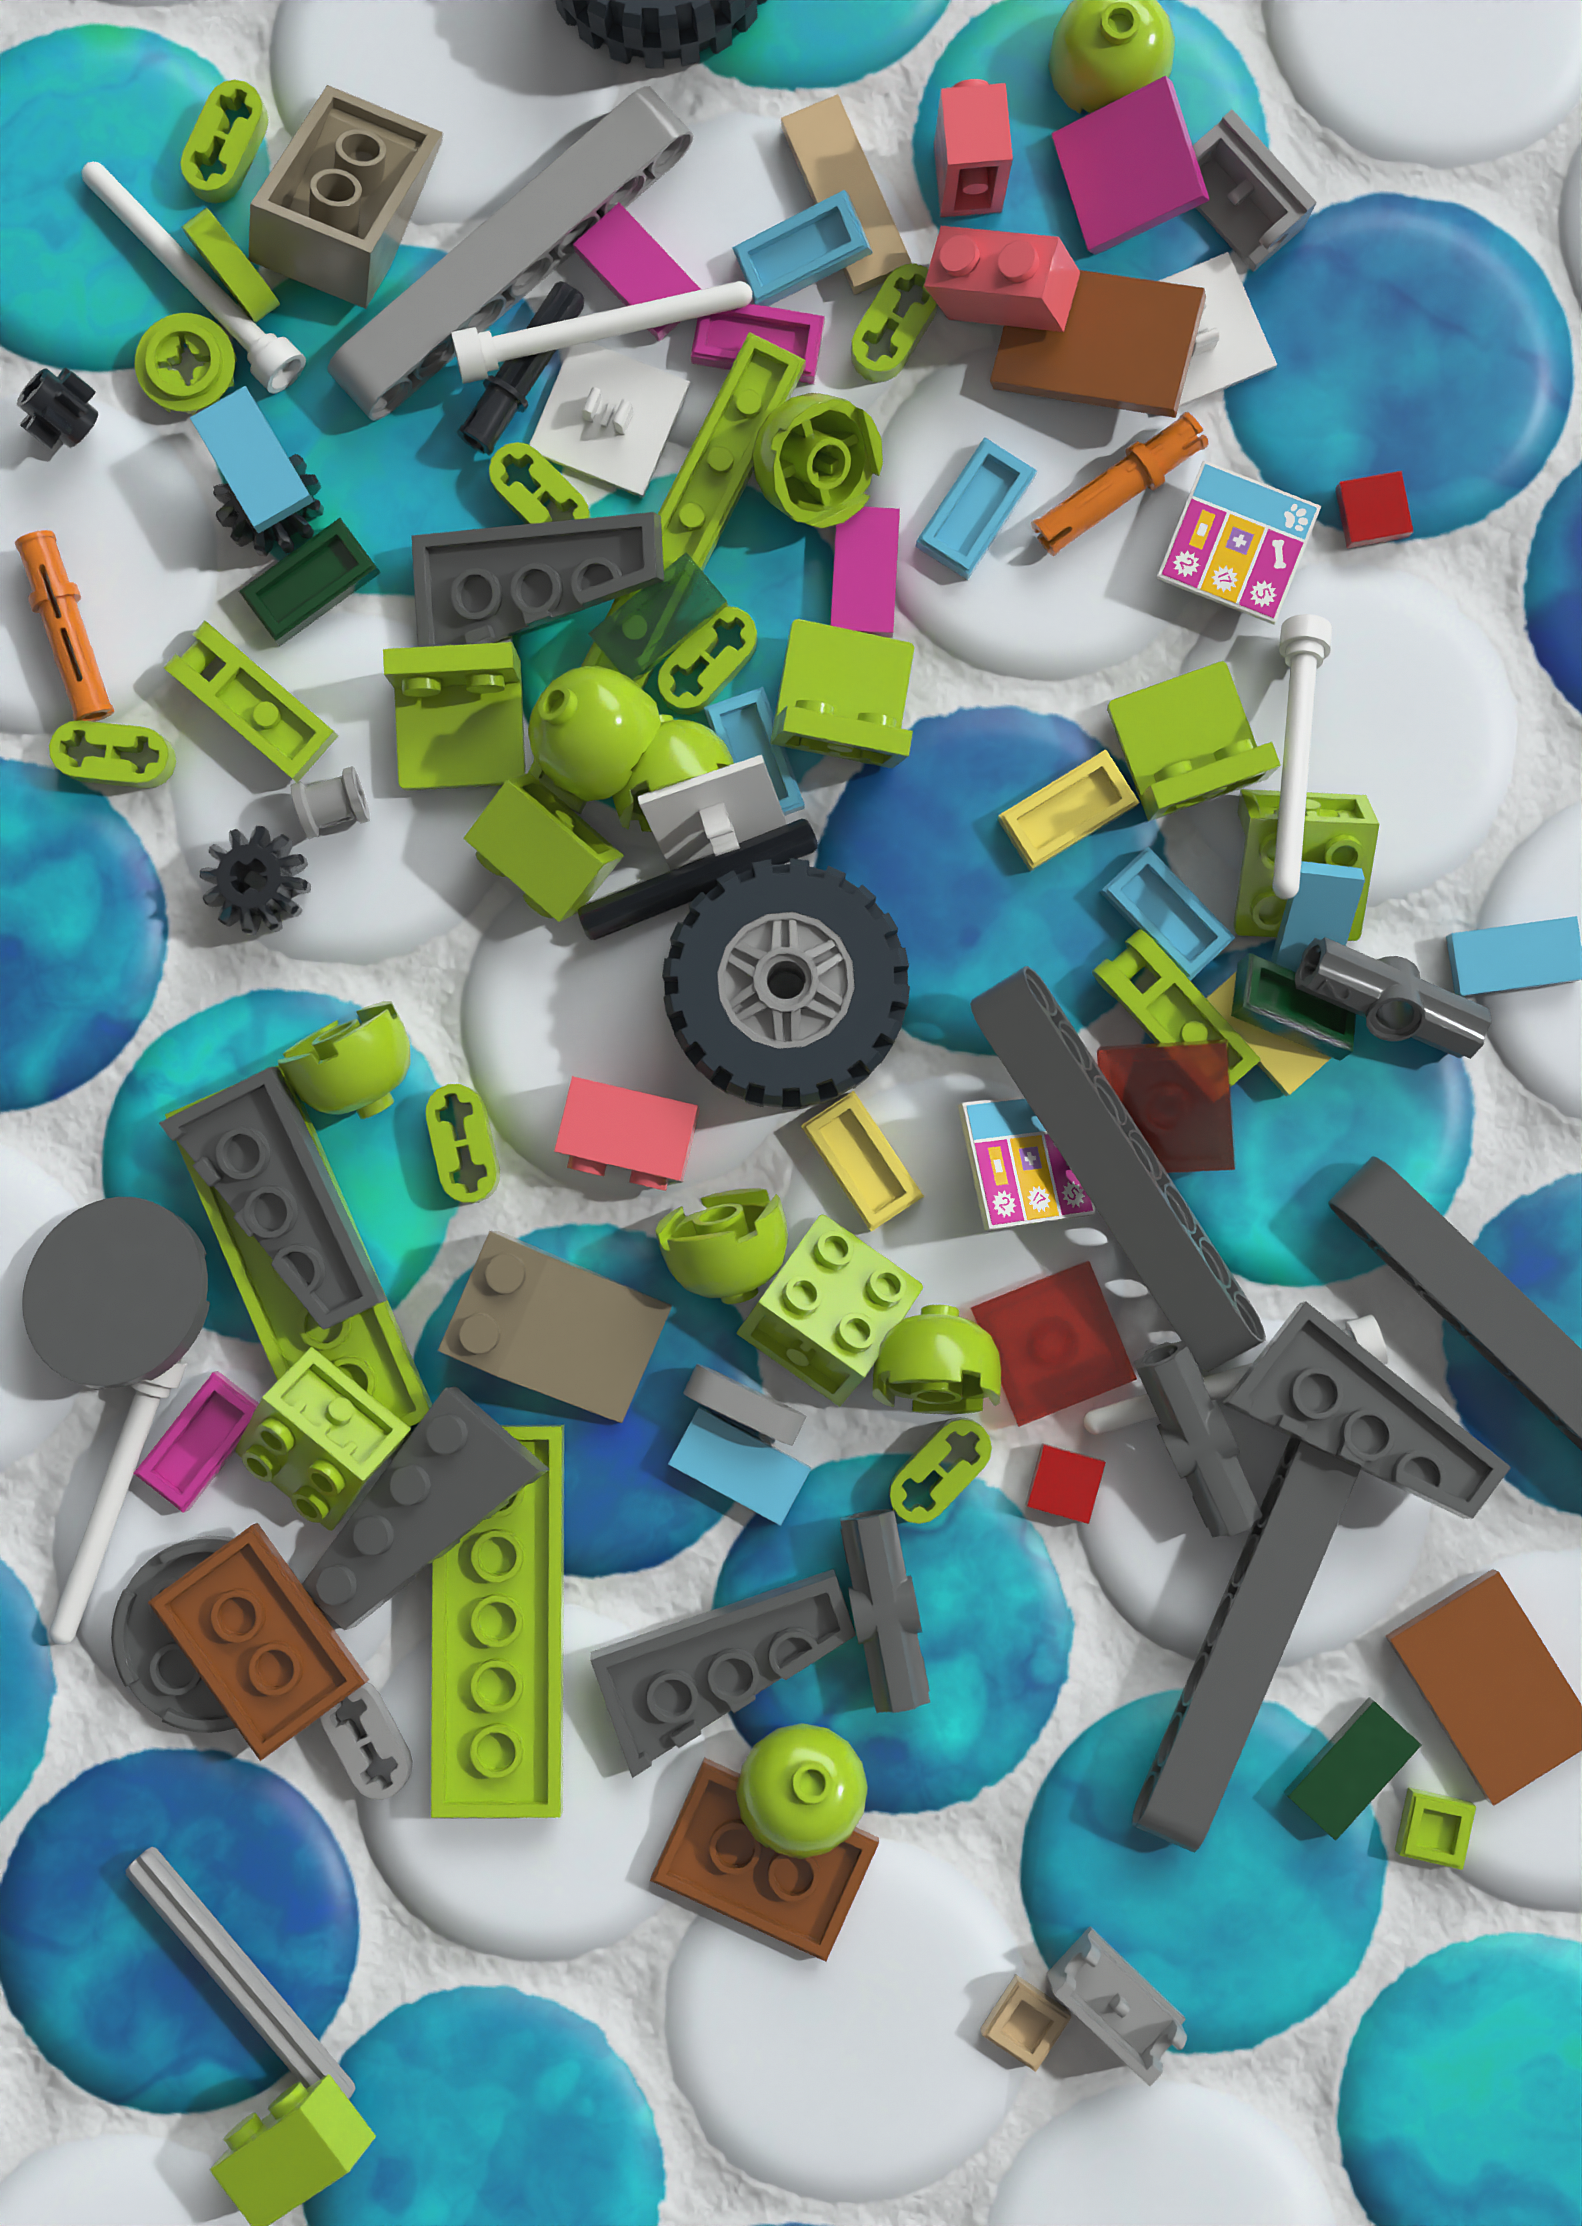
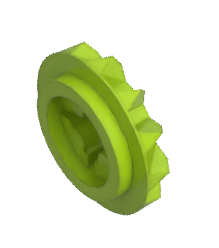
M177 313L155 322L144 333L136 349L135 371L138 382L146 395L167 412L173 410L195 415L197 410L218 402L227 388L234 386L233 375L235 362L238 360L230 339L214 321L198 314ZM184 343H186L196 361L205 362L203 366L193 369V379H190V386L185 383L177 370H169L172 369V366L182 363V353H185Z

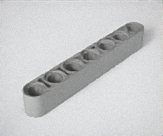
M650 86L637 89L344 343L330 360L328 373L371 420H379L387 416L456 357L451 332L476 327L477 332L480 333L488 329L574 254L573 244L617 203L626 208L668 172L688 151L694 135Z

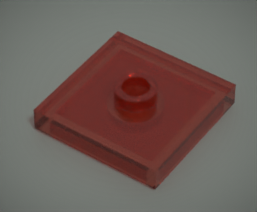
M1228 1039L1100 1046L1097 1049L1098 1067L1167 1173L1235 1170L1236 1153Z
M1089 1260L969 1307L975 1323L992 1337L999 1351L1001 1388L1018 1427L1137 1380Z

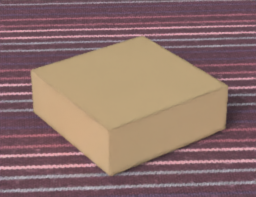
M1015 1974L980 2029L982 2036L1036 2072L1072 2017L1067 2008Z

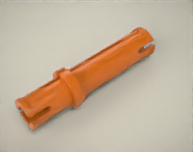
M1183 413L1179 419L1144 444L1139 443V441L1131 444L1125 450L1126 457L1039 519H1034L1031 522V527L1036 534L1041 532L1037 539L1050 555L1055 556L1063 547L1146 488H1151L1154 491L1165 483L1164 475L1198 451L1208 447L1207 436H1197V434L1204 431L1199 422L1190 413Z
M51 530L28 533L15 541L16 549L20 553L32 589L28 600L32 611L40 613L56 666L59 669L74 713V721L95 722L107 718L114 713V709L109 702L95 654L77 603L81 600L78 586L76 583L69 582L56 544L55 533ZM68 637H69V640H70V643H71L73 652H74V654H75V657H76V660H77V663H78V666H79V669H80V672H81V675H82V680H81V677H80V674H79V671H78V668H77V665H76V662H75V659H74V656H73V653H72V650H71V647H70V644H69V641H68Z

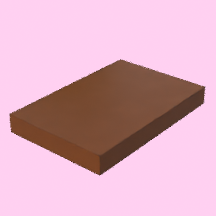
M1079 270L1080 276L1064 332L1012 326L1003 327L990 378L993 389L1176 418L1206 301L1205 288Z
M258 1523L248 1527L148 1601V1604L260 1761L370 1680Z
M1494 1569L1488 1571L1385 1636L1486 1800L1493 1806L1582 1751V1704L1499 1571Z
M704 1757L651 1874L650 1881L826 1962L879 1845V1837L856 1827L848 1839L826 1854L798 1859L777 1853L770 1847L767 1848L756 1841L741 1819L736 1796L740 1773Z

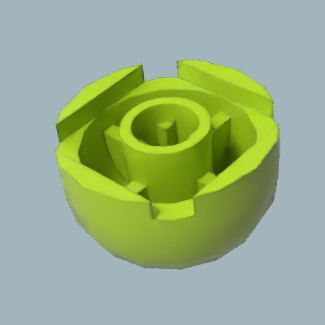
M1073 0L1068 5L1053 32L1048 67L1054 89L1069 108L1080 114L1082 109L1092 113L1164 76L1169 78L1175 51V36L1169 15L1157 0Z
M808 393L792 397L772 411L757 432L753 448L755 478L765 499L790 519L819 528L844 523L860 511L870 498L864 492L870 485L872 474L880 476L883 465L882 439L872 417L846 399L821 393Z
M586 666L567 671L554 679L541 693L531 712L528 736L536 763L558 787L585 801H594L609 798L627 786L633 773L631 769L638 763L642 753L645 754L657 730L660 728L661 722L656 702L632 679L604 667Z
M659 715L660 728L657 730L645 754L642 753L638 763L631 769L633 773L627 786L612 796L623 828L629 830L630 821L638 820L642 832H652L639 804V796L734 764L726 744L712 729L690 720H674L671 715Z
M382 1001L357 1010L356 1012L361 1023H359L358 1019H354L338 1025V1020L305 1037L283 1053L285 1058L279 1059L277 1063L288 1083L303 1102L316 1111L333 1115H341L356 1110L360 1119L376 1115L394 1103L390 1092L405 1079L411 1060L410 1040L392 1001Z
M735 1189L711 1194L701 1198L702 1205L707 1208L706 1210L695 1212L686 1217L683 1206L671 1211L659 1221L655 1232L662 1256L669 1271L687 1291L707 1298H721L725 1304H737L748 1301L758 1294V1287L767 1283L782 1266L788 1243L786 1218L780 1197L776 1194L770 1201L766 1189Z
M948 1305L924 1306L921 1308V1315L905 1318L886 1333L880 1344L878 1358L874 1363L873 1398L890 1407L895 1406V1396L913 1399L912 1412L951 1415L983 1411V1398L988 1397L994 1406L1000 1404L1001 1366L999 1351L992 1337L972 1320L959 1317V1310Z
M800 1723L777 1728L753 1746L742 1765L736 1796L741 1819L756 1841L767 1848L770 1847L777 1853L788 1855V1857L804 1859L826 1854L851 1836L864 1814L868 1786L863 1763L848 1741L828 1728Z

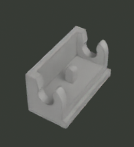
M1232 109L1223 116L1218 124L1193 145L1210 201L1195 208L1254 272L1305 227L1317 202Z
M1091 1926L1047 1972L1053 1994L1147 2085L1151 2086L1161 2076L1163 2064L1160 2062V2059L1164 2052L1171 2045L1178 2050L1184 2047L1187 2040V2035L1181 2025L1186 2020L1184 2015Z

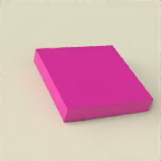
M1167 76L1051 133L1087 249L1094 255L1210 201L1173 82Z

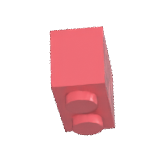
M968 79L956 83L952 88H941L934 140L940 217L998 213L1003 210L1013 160L1006 83L988 84L985 80Z
M941 226L924 287L949 320L1064 332L1080 271L1061 239L1057 236Z
M572 1076L554 1152L569 1156L567 1164L569 1169L604 1177L607 1165L632 1170L629 1183L666 1191L669 1179L680 1182L684 1180L700 1108L698 1105Z

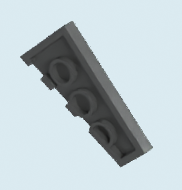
M655 512L412 535L418 647L492 643L664 581L661 516Z
M268 1067L159 1122L171 1140H178L194 1160L195 1164L192 1166L209 1187L214 1186L236 1213L233 1217L249 1237L254 1236L272 1258L271 1265L323 1330L387 1301L385 1293L279 1067Z
M1307 1301L1298 1304L1222 1403L1463 1519H1473L1511 1468Z
M457 1387L445 1388L302 1585L315 1604L343 1630L356 1627L412 1582L416 1575L435 1559L444 1556L461 1542L460 1539L483 1520L492 1517L509 1503L508 1500L527 1484L534 1483L550 1469Z
M834 1569L592 1651L590 1661L633 1778L651 1767L654 1759L675 1746L678 1748L684 1746L701 1735V1729L731 1710L735 1713L756 1700V1694L781 1678L789 1679L856 1636L837 1576Z

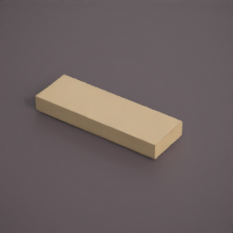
M839 94L782 117L781 129L814 204L845 190L851 198L873 254L843 268L853 294L856 295L884 283L894 269L904 264H912Z

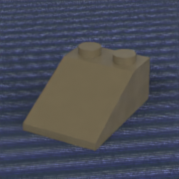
M327 85L250 203L249 261L366 309L392 265L441 146L443 132Z
M489 1231L438 1351L502 1379L623 1423L673 1305L505 1233Z

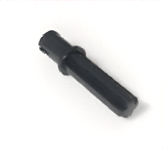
M559 281L555 283L526 329L577 318L584 308V296L566 282ZM556 350L504 361L495 376L488 375V379L483 381L486 390L464 424L458 428V436L476 451L491 455L495 449L494 446L516 412H524L529 404L525 397Z

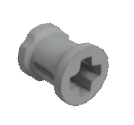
M353 766L344 768L342 776L305 786L300 781L291 784V794L295 810L308 839L318 837L320 829L353 819H356L360 824L370 821L366 797Z

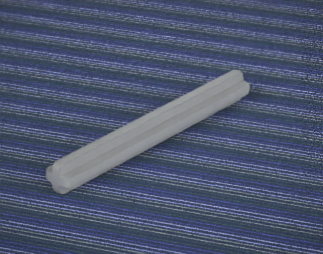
M151 1847L145 1850L127 1867L126 1876L288 2069L302 2083L305 2089L327 2074H330L347 2098L350 2099L356 2089L355 2083L158 1849Z

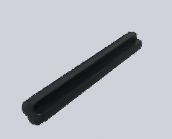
M799 819L739 843L740 849L719 856H715V854L709 855L584 905L578 910V917L585 935L590 940H597L692 902L701 891L706 895L718 885V878L733 870L736 875L751 870L752 863L771 859L772 865H782L789 863L790 858L799 859L814 853L817 849V839L807 819Z

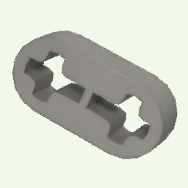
M700 1364L696 1365L683 1392L691 1399L793 1446L807 1417L782 1402Z
M366 1682L347 1697L351 1702L362 1699L366 1704L367 1709L359 1716L366 1734L361 1735L356 1723L351 1718L341 1722L337 1717L336 1711L343 1705V1700L323 1714L320 1719L323 1729L356 1789L370 1799L383 1800L393 1797L403 1788L412 1772L413 1760L410 1750L381 1695L372 1684ZM369 1742L372 1743L382 1760L388 1759L391 1756L395 1759L397 1766L390 1773L391 1782L387 1783L382 1775L371 1778L367 1773L366 1769L373 1762V1755L367 1746Z

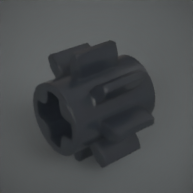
M47 368L42 369L27 383L18 397L17 406L28 414L20 423V426L49 449L54 447L58 439L67 447L72 448L85 438L98 418L99 412L88 403L96 391L67 368H64L58 377Z

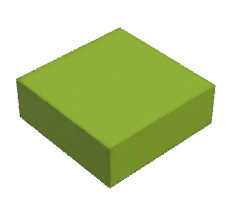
M1408 1787L1395 1851L1400 1856L1463 1870L1476 1806L1471 1801Z

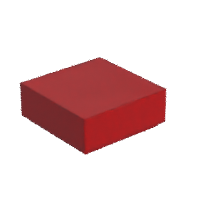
M1402 471L1341 481L1336 486L1335 491L1347 549L1408 538L1414 532Z
M1042 1443L1025 1505L1033 1509L1089 1524L1106 1462L1098 1458Z

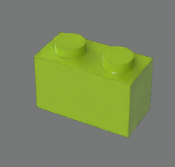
M530 773L506 780L463 837L466 842L477 850L475 853L476 858L487 870L497 876L508 877L525 892L523 898L535 912L546 918H554L558 922L577 914L578 910L587 904L624 856Z
M327 2074L307 2089H305L300 2081L295 2083L268 2107L270 2111L268 2116L261 2120L256 2112L238 2123L224 2137L223 2140L229 2148L210 2168V2172L251 2226L271 2225L346 2175L376 2138L374 2132L330 2074Z

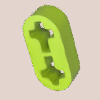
M236 79L224 81L213 89L183 150L180 161L182 174L194 194L203 201L210 203L226 202L236 195L267 132L269 123L267 109L257 90L245 81ZM242 103H245L250 117L248 119L238 117L231 128V124L225 114L226 110L238 111ZM219 155V160L225 172L222 175L212 173L208 180L205 181L199 170L202 164L212 166Z
M205 208L181 226L206 263L255 324L280 305L264 279L208 208Z
M904 264L894 269L885 280L857 326L852 338L851 359L856 372L864 379L873 382H886L895 378L906 365L934 319L938 305L924 287L928 273L927 267L919 264ZM914 285L923 289L921 300L924 305L914 302L910 305L903 318L897 315L901 300V293L898 289L909 292ZM887 329L893 331L889 351L893 357L881 355L876 362L868 359L869 346L866 342L877 344Z
M519 442L506 444L498 449L492 457L489 474L494 490L500 499L525 524L553 522L548 509L544 506L548 500L563 512L568 511L571 507L575 508L572 514L574 520L591 518L588 504L583 496L538 450L529 444ZM513 463L520 469L528 463L531 464L528 471L534 485L538 488L533 494L518 481L507 486L510 479L506 468Z
M725 606L715 609L705 617L669 656L659 670L658 676L661 698L668 708L678 714L685 715L701 712L704 707L709 706L744 668L756 652L758 641L755 622L750 615L738 607ZM736 625L742 627L740 632L742 648L736 650L728 645L715 659L709 655L718 644L716 628L722 626L726 630H731ZM703 663L706 668L697 679L701 692L695 697L687 691L681 694L680 697L675 696L673 693L676 690V684L672 676L678 671L688 676Z
M82 720L69 721L55 731L49 744L50 758L55 767L68 777L85 783L144 789L156 788L167 782L176 766V755L170 742L155 730L141 726ZM84 736L86 742L99 750H106L105 758L84 757L82 767H79L78 761L68 755L69 747L80 746ZM144 743H148L149 748L158 754L159 758L157 763H147L144 773H141L140 768L131 761L120 759L121 752L141 753Z
M447 1084L438 1088L430 1096L426 1105V1121L440 1182L444 1191L453 1199L463 1203H479L488 1199L496 1191L500 1181V1167L486 1106L482 1097L473 1089L461 1084ZM457 1095L460 1103L471 1104L473 1107V1114L463 1118L467 1138L463 1140L457 1139L453 1123L441 1121L440 1111L449 1108L448 1098ZM469 1147L473 1164L485 1166L487 1169V1176L477 1181L478 1190L473 1193L469 1192L466 1184H459L454 1181V1173L463 1169L460 1149Z
M964 1417L949 1419L942 1424L899 1468L890 1481L889 1496L896 1513L906 1521L917 1524L930 1522L939 1516L985 1468L990 1460L992 1445L990 1436L985 1429L974 1420ZM954 1431L962 1437L970 1431L974 1432L978 1437L972 1445L978 1453L976 1458L969 1463L965 1458L960 1457L945 1470L940 1463L952 1449L946 1440L948 1436ZM935 1470L940 1477L928 1491L934 1500L932 1504L927 1508L919 1503L914 1504L910 1509L904 1506L902 1502L906 1499L907 1493L902 1486L903 1483L909 1478L920 1483Z

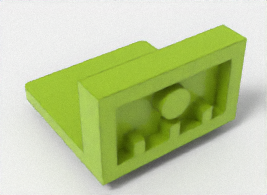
M795 619L789 629L770 744L894 768L909 756L913 731L901 729L914 655V645L906 641Z
M512 642L383 649L384 675L393 686L395 694L398 781L403 790L502 786L506 780L526 774L521 661Z
M1223 661L1113 699L1107 706V711L1148 822L1267 780L1281 766L1273 742L1257 747L1229 668Z
M1240 789L1237 813L1245 834V843L1233 923L1235 933L1240 936L1277 937L1287 902V899L1279 898L1273 891L1280 791ZM1307 792L1301 861L1362 868L1365 882L1347 940L1357 941L1362 934L1380 824L1367 795Z
M822 1214L818 1216L736 1334L840 1407L866 1377L878 1358L880 1344L886 1333L904 1319L923 1290V1285L838 1223Z
M311 1347L261 1398L235 1448V1452L242 1458L244 1466L254 1477L264 1482H271L291 1499L296 1511L310 1522L320 1523L329 1531H333L342 1521L366 1481L405 1440L411 1428Z

